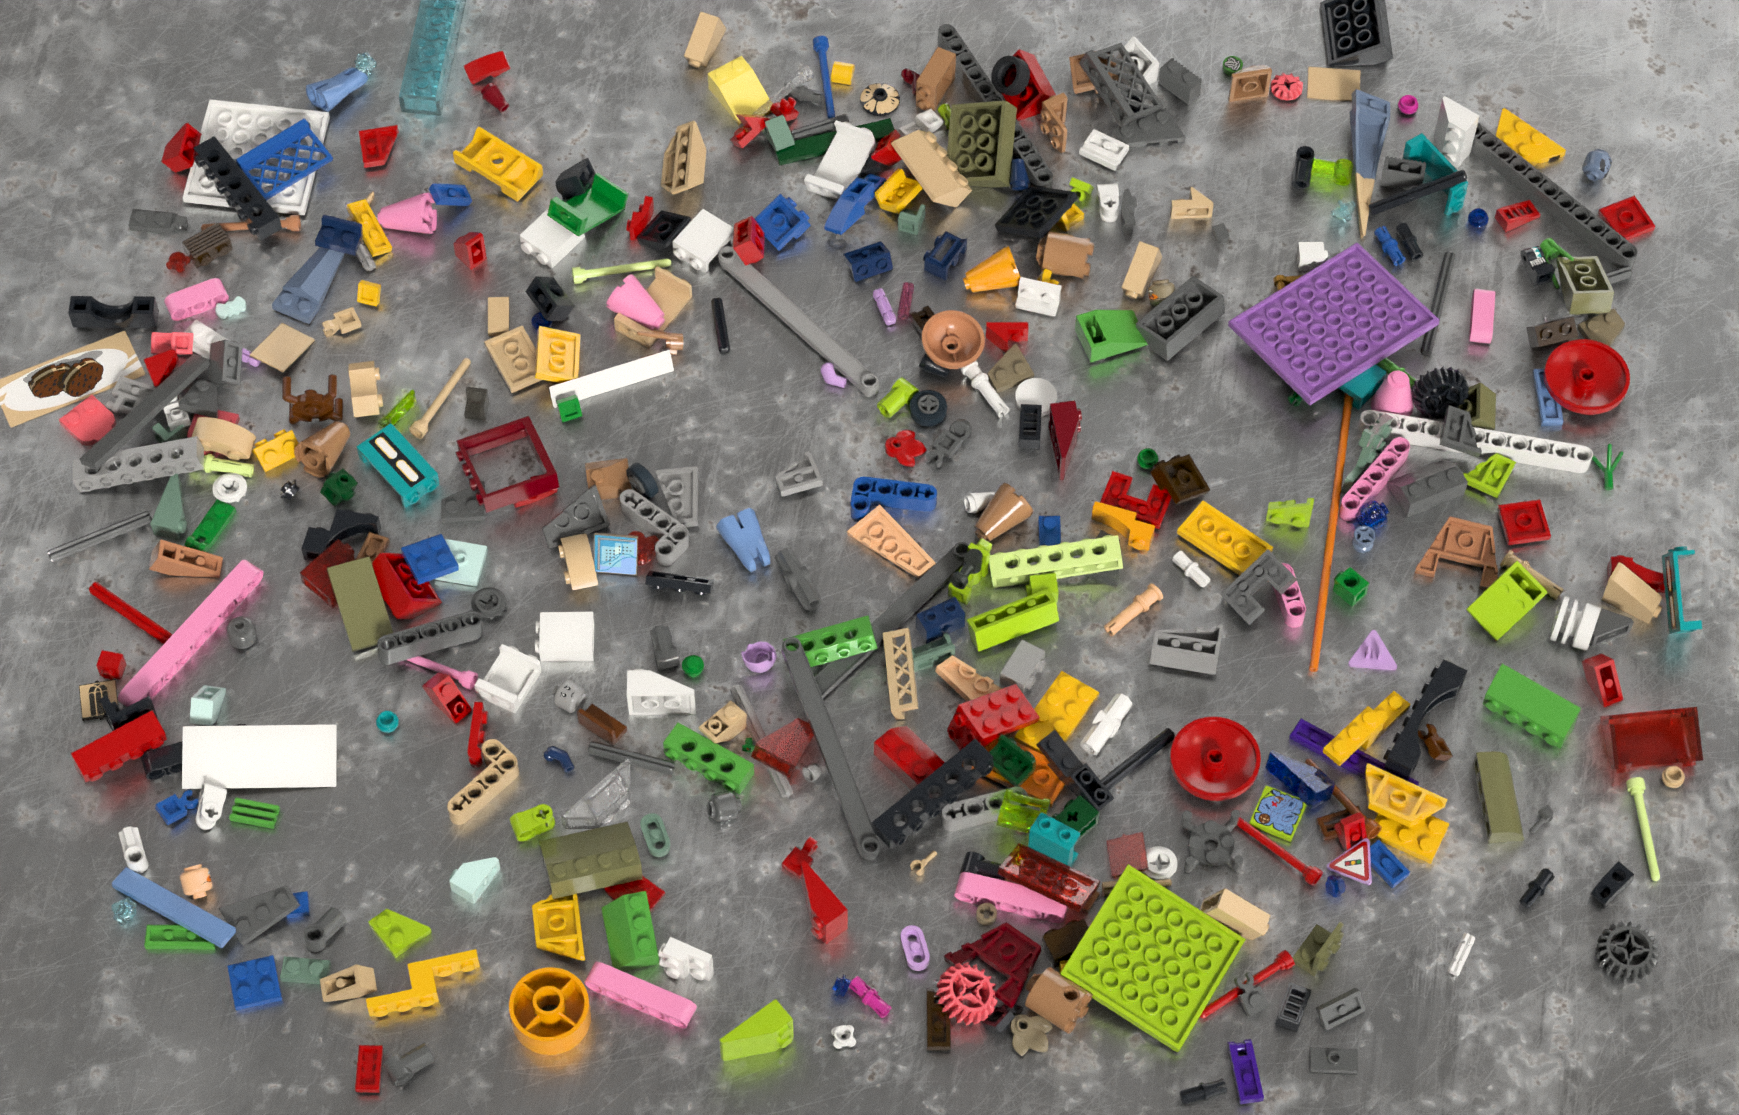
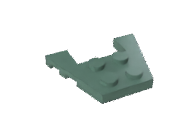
M1385 413L1377 419V425L1372 423L1369 426L1370 429L1365 428L1358 444L1363 448L1355 468L1344 481L1341 489L1342 493L1346 494L1370 464L1375 461L1377 454H1381L1385 449L1387 442L1384 440L1390 435L1393 428L1390 426L1393 419L1392 416Z

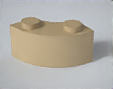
M374 361L349 364L348 371L354 417L379 415V407H383L382 394H378L377 380H381L379 367L375 368Z
M198 417L192 437H198L204 447V451L218 452L234 461L249 459L256 440V436L237 424L209 417Z
M587 534L560 538L562 545L558 546L560 559L564 558L567 571L564 572L566 585L570 584L572 590L598 585Z

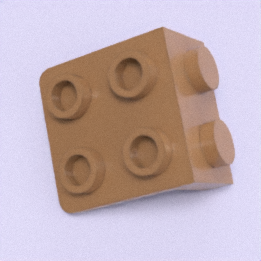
M1064 92L1059 95H1053L1043 102L1040 123L1042 133L1044 135L1047 134L1053 148L1058 149L1060 153L1065 152L1067 128L1063 123L1066 120L1068 98Z

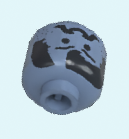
M1595 149L1587 154L1582 170L1587 178L1592 181L1604 179L1608 175L1612 160L1606 151Z

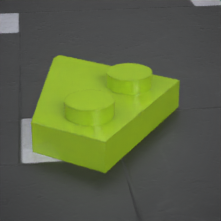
M1496 453L1489 457L1486 462H1481L1475 466L1474 470L1467 474L1463 473L1468 481L1467 485L1498 498L1516 462Z
M1307 498V503L1296 504L1295 500L1269 502L1266 521H1271L1275 524H1291L1296 527H1309L1314 498Z
M385 909L368 921L371 929L395 958L432 933L430 927L389 909Z

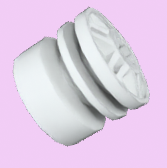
M1564 596L1562 602L1557 606L1551 624L1550 640L1556 641L1560 632L1563 633L1562 644H1565L1568 637L1572 636V647L1587 651L1601 607L1587 603L1581 612L1578 611V600L1575 599L1573 607L1569 608L1567 605L1570 597Z

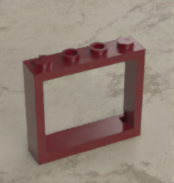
M529 416L456 440L458 451L455 452L459 462L463 461V472L466 477H470L468 481L471 490H476L475 497L478 505H483L486 513L560 487L557 472ZM526 437L544 474L486 494L469 457Z

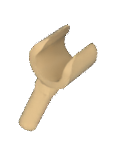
M933 850L921 861H912L910 864L911 870L916 866H920L921 869L916 874L917 876L923 875L925 872L924 867L937 855L936 851Z

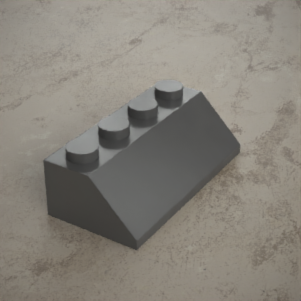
M1192 276L1136 323V328L1151 350L1168 361L1225 313L1224 296L1195 276Z

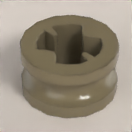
M983 903L978 906L976 914L978 923L983 926H990L995 923L997 909L993 904ZM985 911H990L989 918H984Z

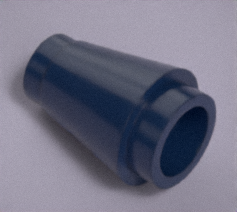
M1014 159L1011 161L1009 185L1012 186V190H1025L1028 188L1030 181L1024 160Z

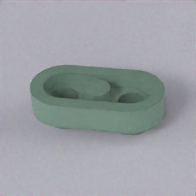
M654 813L645 815L641 819L640 826L648 851L655 857H663L668 854L671 847L663 820ZM652 825L656 826V828L653 830L649 829L648 827ZM657 845L663 846L661 849L655 848Z

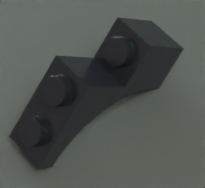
M337 509L330 531L322 527H308L301 548L304 560L325 564L330 553L343 541L354 536L368 534L369 532L379 535L381 530L379 516H375L372 513H357L350 509Z

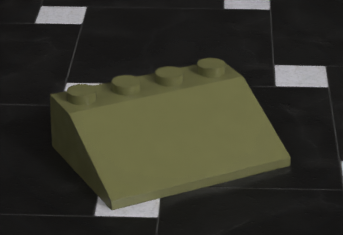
M1006 100L951 105L947 156L958 166V172L968 180L969 186L1010 187L1017 108Z
M628 821L539 841L553 899L643 879L640 857Z

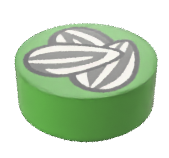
M1229 56L1223 61V72L1229 76L1243 68L1242 60L1236 56Z

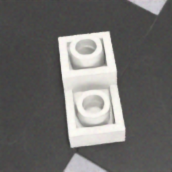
M181 393L163 408L170 431L176 429L181 424L185 427L191 425L187 411L179 410V402L182 399Z

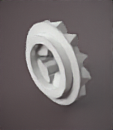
M226 473L219 476L212 487L215 498L228 504L235 501L239 502L242 497H245L246 490L248 489L246 480L236 473ZM233 486L235 491H229V493H227L226 488H231Z
M1161 846L1152 847L1145 851L1141 858L1143 873L1147 874L1151 879H1170L1176 872L1177 858L1168 848ZM1158 857L1161 860V864H1165L1162 865L1161 871L1157 869V865H1153L1156 864Z

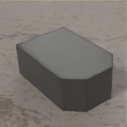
M1225 224L1212 226V232L1217 243H1227L1229 233Z

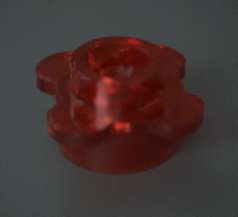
M174 252L170 255L166 267L177 270L178 273H183L191 259L182 252Z

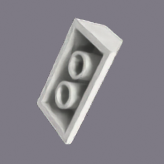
M1444 96L1441 102L1434 138L1437 149L1454 167L1458 168L1471 152L1479 115Z

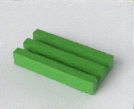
M235 798V805H233L232 814L230 813L229 816L230 821L274 829L280 812V806ZM238 813H243V814H249V815L255 816V817L270 818L271 821L263 820V819H257V818H252V817H247V816H242V815H237V814H238Z

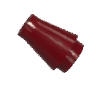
M489 83L481 90L482 99L498 109L500 113L509 108V103L506 101L498 85Z

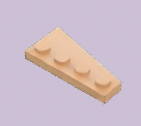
M878 505L847 531L850 537L918 579L936 564L881 505Z
M953 655L936 666L935 672L966 701L1002 689L994 684V680L987 676L979 675L976 673V669Z

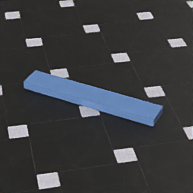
M127 867L112 882L114 889L220 948H223L236 933V928Z

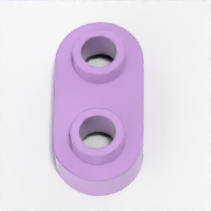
M910 925L905 927L901 931L900 941L907 965L915 971L924 970L930 961L924 934L917 926ZM912 937L915 938L916 941L910 942L908 941V939ZM920 958L922 961L917 963L914 959Z

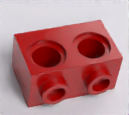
M753 216L734 224L733 249L745 265L756 263L764 258L765 233Z

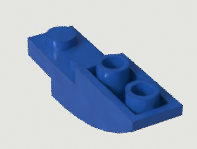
M868 174L864 179L856 178L836 202L825 223L824 229L842 235L865 214L864 206L875 197V192L886 182V178Z

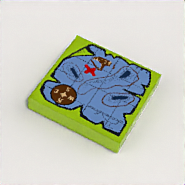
M1265 785L1249 824L1256 829L1291 842L1308 801Z

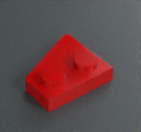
M398 125L359 131L364 168L385 165L399 133Z

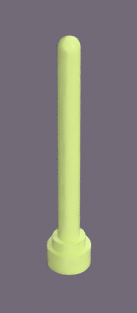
M660 259L589 270L573 267L572 277L574 284H579L586 281V278L655 269L657 266L659 268L669 267L671 260Z
M1635 777L1626 781L1627 791L1634 797L1651 879L1658 881L1660 873L1642 795L1646 789L1643 778Z

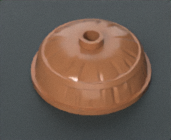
M955 310L942 311L933 315L924 325L921 336L923 348L929 358L937 365L948 369H959L972 364L980 357L985 345V336L980 324L970 315ZM951 346L954 350H950L947 347Z

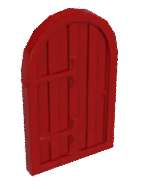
M644 876L640 880L604 888L605 892L613 900L623 895L646 891L650 911L665 895V891Z

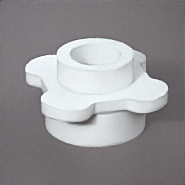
M840 1025L831 1030V1034L834 1036L833 1046L836 1049H840L842 1046H855L856 1039L853 1038L854 1027L851 1025Z

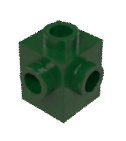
M342 468L337 473L333 471L327 476L320 493L336 507L345 500L347 502L355 495L356 492L354 490L358 482Z

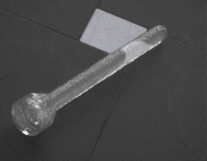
M804 64L798 69L797 76L752 115L763 116L770 110L772 104L781 101L799 84L815 77L813 71ZM741 123V124L737 127V129L740 128V127H743L744 125Z

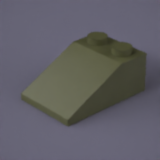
M1598 256L1574 257V261L1566 257H1557L1556 262L1563 300L1569 314L1610 313L1614 290Z

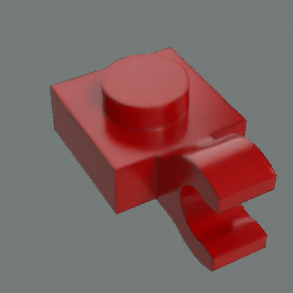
M810 836L801 850L795 846L781 863L782 867L798 879H801V862L805 860L811 867L814 859L810 856L817 850L818 846L816 844L818 841Z

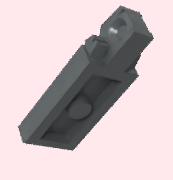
M132 209L128 226L129 230L170 234L175 230L187 231L188 221L187 217L172 212Z

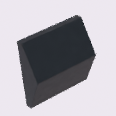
M661 210L636 238L657 252L667 248L691 221V218Z

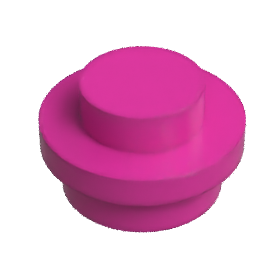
M1405 95L1399 100L1398 108L1402 113L1413 114L1418 109V101L1412 95Z

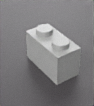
M1021 640L1000 673V684L1005 687L1017 684L1023 694L1027 689L1030 690L1035 683V675L1037 672L1041 673L1046 665L1044 660L1045 651Z

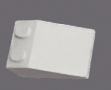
M627 670L629 715H696L694 689L650 670Z

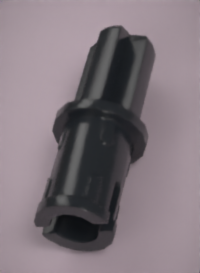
M1399 223L1396 226V230L1402 240V246L1407 249L1412 261L1421 259L1423 252L1417 244L1416 236H1413L1407 223Z
M1543 868L1536 879L1529 882L1528 890L1519 900L1520 904L1525 908H1529L1539 896L1544 895L1546 887L1555 878L1553 872Z
M1223 1078L1206 1084L1200 1082L1198 1086L1181 1090L1179 1092L1180 1100L1183 1104L1202 1099L1207 1101L1209 1097L1227 1093V1087L1217 1088L1226 1083Z

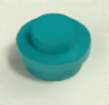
M383 711L377 717L376 725L380 731L389 733L398 727L399 720L395 713Z

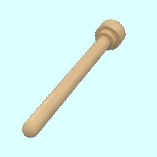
M463 359L423 417L412 423L409 431L413 436L419 439L424 438L428 432V423L471 364L470 359Z

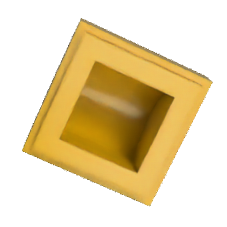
M834 61L831 82L851 85L855 64Z

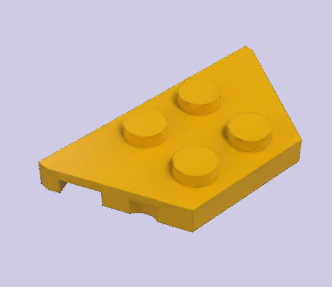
M1506 108L1502 109L1496 137L1531 165L1548 162L1549 158L1555 156L1561 158L1565 155L1566 149Z
M1369 763L1366 765L1365 780L1368 809L1411 827L1446 806L1448 799Z
M551 894L547 899L533 904L532 911L537 949L581 961L585 960L577 894L555 899L552 898Z

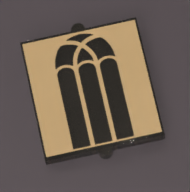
M116 679L102 682L96 680L95 683L79 685L83 721L103 720L105 718L99 699L105 696L109 698L111 703L115 701L119 707Z

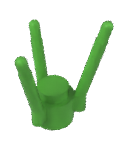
M1547 238L1540 244L1548 264L1550 263L1547 258L1555 259L1559 255L1574 261V257L1561 248L1552 238ZM1554 274L1552 281L1558 289L1560 286Z

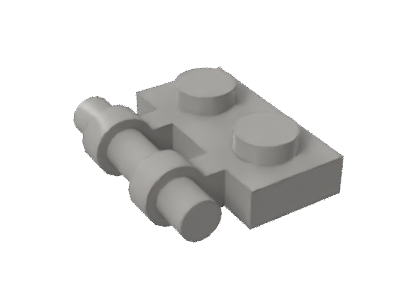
M120 376L111 392L112 396L117 399L115 402L108 400L105 407L112 410L115 414L120 415L122 413L128 415L156 387ZM125 402H129V403H132V404H134V405H133V407L131 408V407L125 406L124 404H125Z

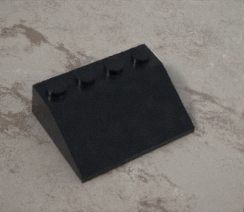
M1325 0L1320 2L1328 65L1330 67L1376 65L1393 59L1385 0Z

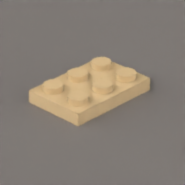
M523 326L484 341L488 353L511 393L541 381V379L535 378L536 348Z

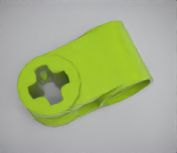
M540 804L526 811L518 812L509 819L516 839L520 842L549 832L555 826L553 811L546 804Z

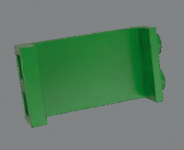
M596 173L592 187L587 189L585 194L575 196L566 202L557 196L552 198L547 216L579 237L625 210L629 193L601 174Z

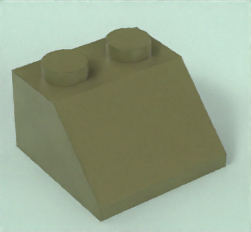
M1481 382L1468 388L1469 397L1464 399L1466 404L1459 405V409L1469 412L1473 427L1495 430L1496 393Z

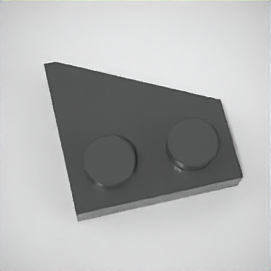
M1450 405L1447 407L1439 445L1479 457L1482 450L1481 447H1477L1475 441L1477 435L1471 424L1472 420L1469 412Z

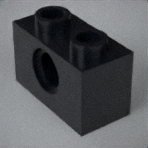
M536 276L525 291L547 321H565L575 306L554 277Z

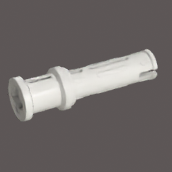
M977 361L961 369L962 374L967 375L970 379L971 386L981 392L998 417H1003L1001 413L1005 416L1009 412V407L1006 406L988 382V375L981 371Z

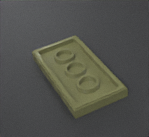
M370 557L327 568L328 577L352 652L375 646L380 637L393 633Z

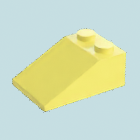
M742 56L708 73V89L739 127L744 125L735 114L766 116L772 113L770 111L772 103L753 69Z

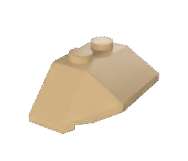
M695 121L677 126L676 134L670 140L664 152L661 187L673 195L704 182L706 147Z

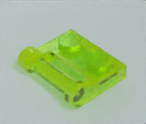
M1006 788L997 819V826L1029 833L1039 814L1044 813L1047 815L1051 799H1039L1015 793L1012 789ZM1013 801V802H1017V803H1021V804H1025V805H1029V806L1041 808V810L1038 811V810H1034V809H1030V808H1026V807H1022V806L1010 804V802Z

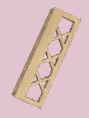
M909 628L883 633L890 707L896 721L905 719L904 711L919 709ZM905 636V642L899 648L895 638ZM901 654L907 657V661L902 667L899 666L898 660ZM903 673L910 678L905 686L901 685L900 677ZM905 693L912 696V703L903 704V695Z

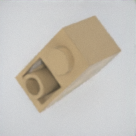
M730 701L699 726V730L713 743L728 742L746 728L747 714Z

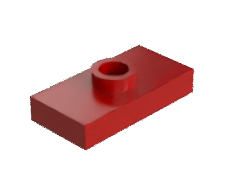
M359 1045L355 1084L356 1092L380 1093L383 1045Z

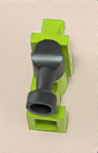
M981 538L977 544L972 542L969 544L967 553L965 552L963 566L959 572H954L950 577L948 596L956 597L957 601L964 605L969 603L971 600V588L981 581V577L985 578L988 574L990 550L992 549L990 542Z

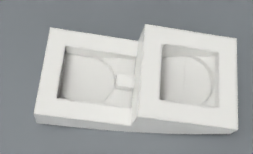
M932 109L916 115L914 122L900 127L898 133L901 135L900 137L917 130L933 133L943 125L944 121Z

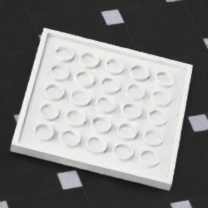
M209 100L200 132L202 135L199 144L215 136L236 162V159L304 118L309 123V128L323 144L330 116L329 112ZM307 136L301 140L300 145L312 146L313 141ZM287 148L284 150L283 155L295 157L296 149ZM299 149L298 157L309 159L311 151ZM314 152L312 159L319 160L321 153ZM270 158L267 160L266 165L278 167L279 159ZM282 160L281 168L292 169L294 161ZM194 161L187 179L183 201L230 207L225 199L226 196L219 194L214 181H209L204 173V169L202 167L199 168ZM297 162L295 170L304 171L307 169L308 164ZM254 168L249 173L252 176L261 177L262 169ZM265 170L264 178L275 179L277 172ZM316 171L268 199L267 202L273 210L279 213L305 215ZM280 172L278 180L287 181L290 179L291 174ZM262 183V189L265 193L271 191L274 187V184Z

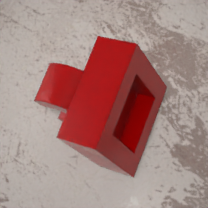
M789 97L788 101L783 98L780 102L772 104L770 108L774 115L777 117L783 115L786 121L796 119L799 114L794 108L796 101L792 97Z

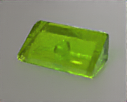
M410 390L403 395L378 421V424L382 427H386L390 423L395 426L417 403L415 391Z

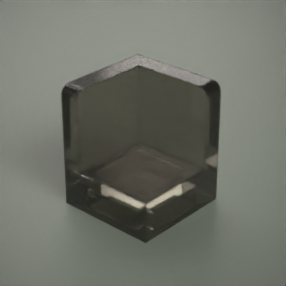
M466 387L465 418L486 420L489 407L487 389Z

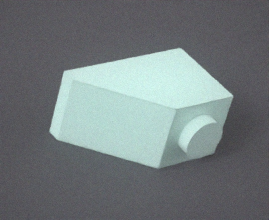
M204 685L192 696L189 723L197 724L196 726H212L218 720L226 688Z
M493 857L463 863L459 869H455L449 878L451 891L474 904L499 872V859Z

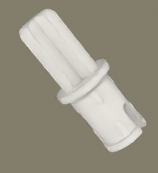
M1182 550L1174 555L1172 561L1184 571L1185 576H1190L1200 587H1206L1209 584L1210 578L1198 567L1197 562L1190 560Z

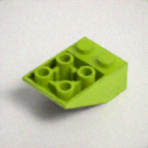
M1516 561L1466 610L1498 641L1548 592Z

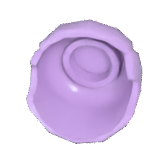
M759 641L748 644L746 651L741 652L745 666L752 672L757 673L768 671L774 665L777 658L774 647L768 642Z

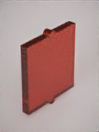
M1143 832L1131 835L1123 834L1122 837L1106 840L1113 878L1120 877L1128 864L1138 871L1149 870Z

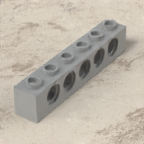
M195 436L120 450L110 457L98 470L82 465L80 458L73 459L72 481L79 492H89L95 489L173 476L177 473L203 470L204 447L198 437Z

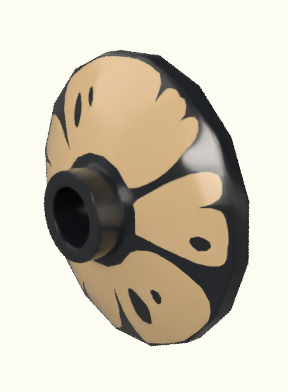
M875 83L867 86L862 91L860 103L867 113L874 116H885L893 113L898 108L900 95L891 85Z

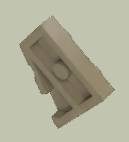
M1613 308L1610 313H1602L1578 324L1577 329L1584 339L1595 340L1611 346L1616 336L1624 329L1625 322Z
M1014 344L987 373L989 382L997 393L1015 387L1027 379L1034 378L1035 375L1017 344Z

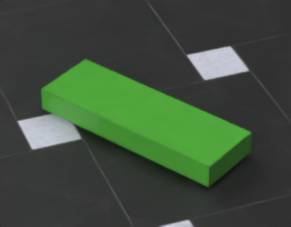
M147 925L145 949L215 950V944L181 925Z

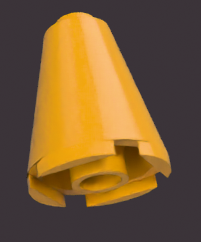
M1009 246L1002 248L965 273L966 277L963 278L966 289H971L972 293L1017 287L1020 281V275Z

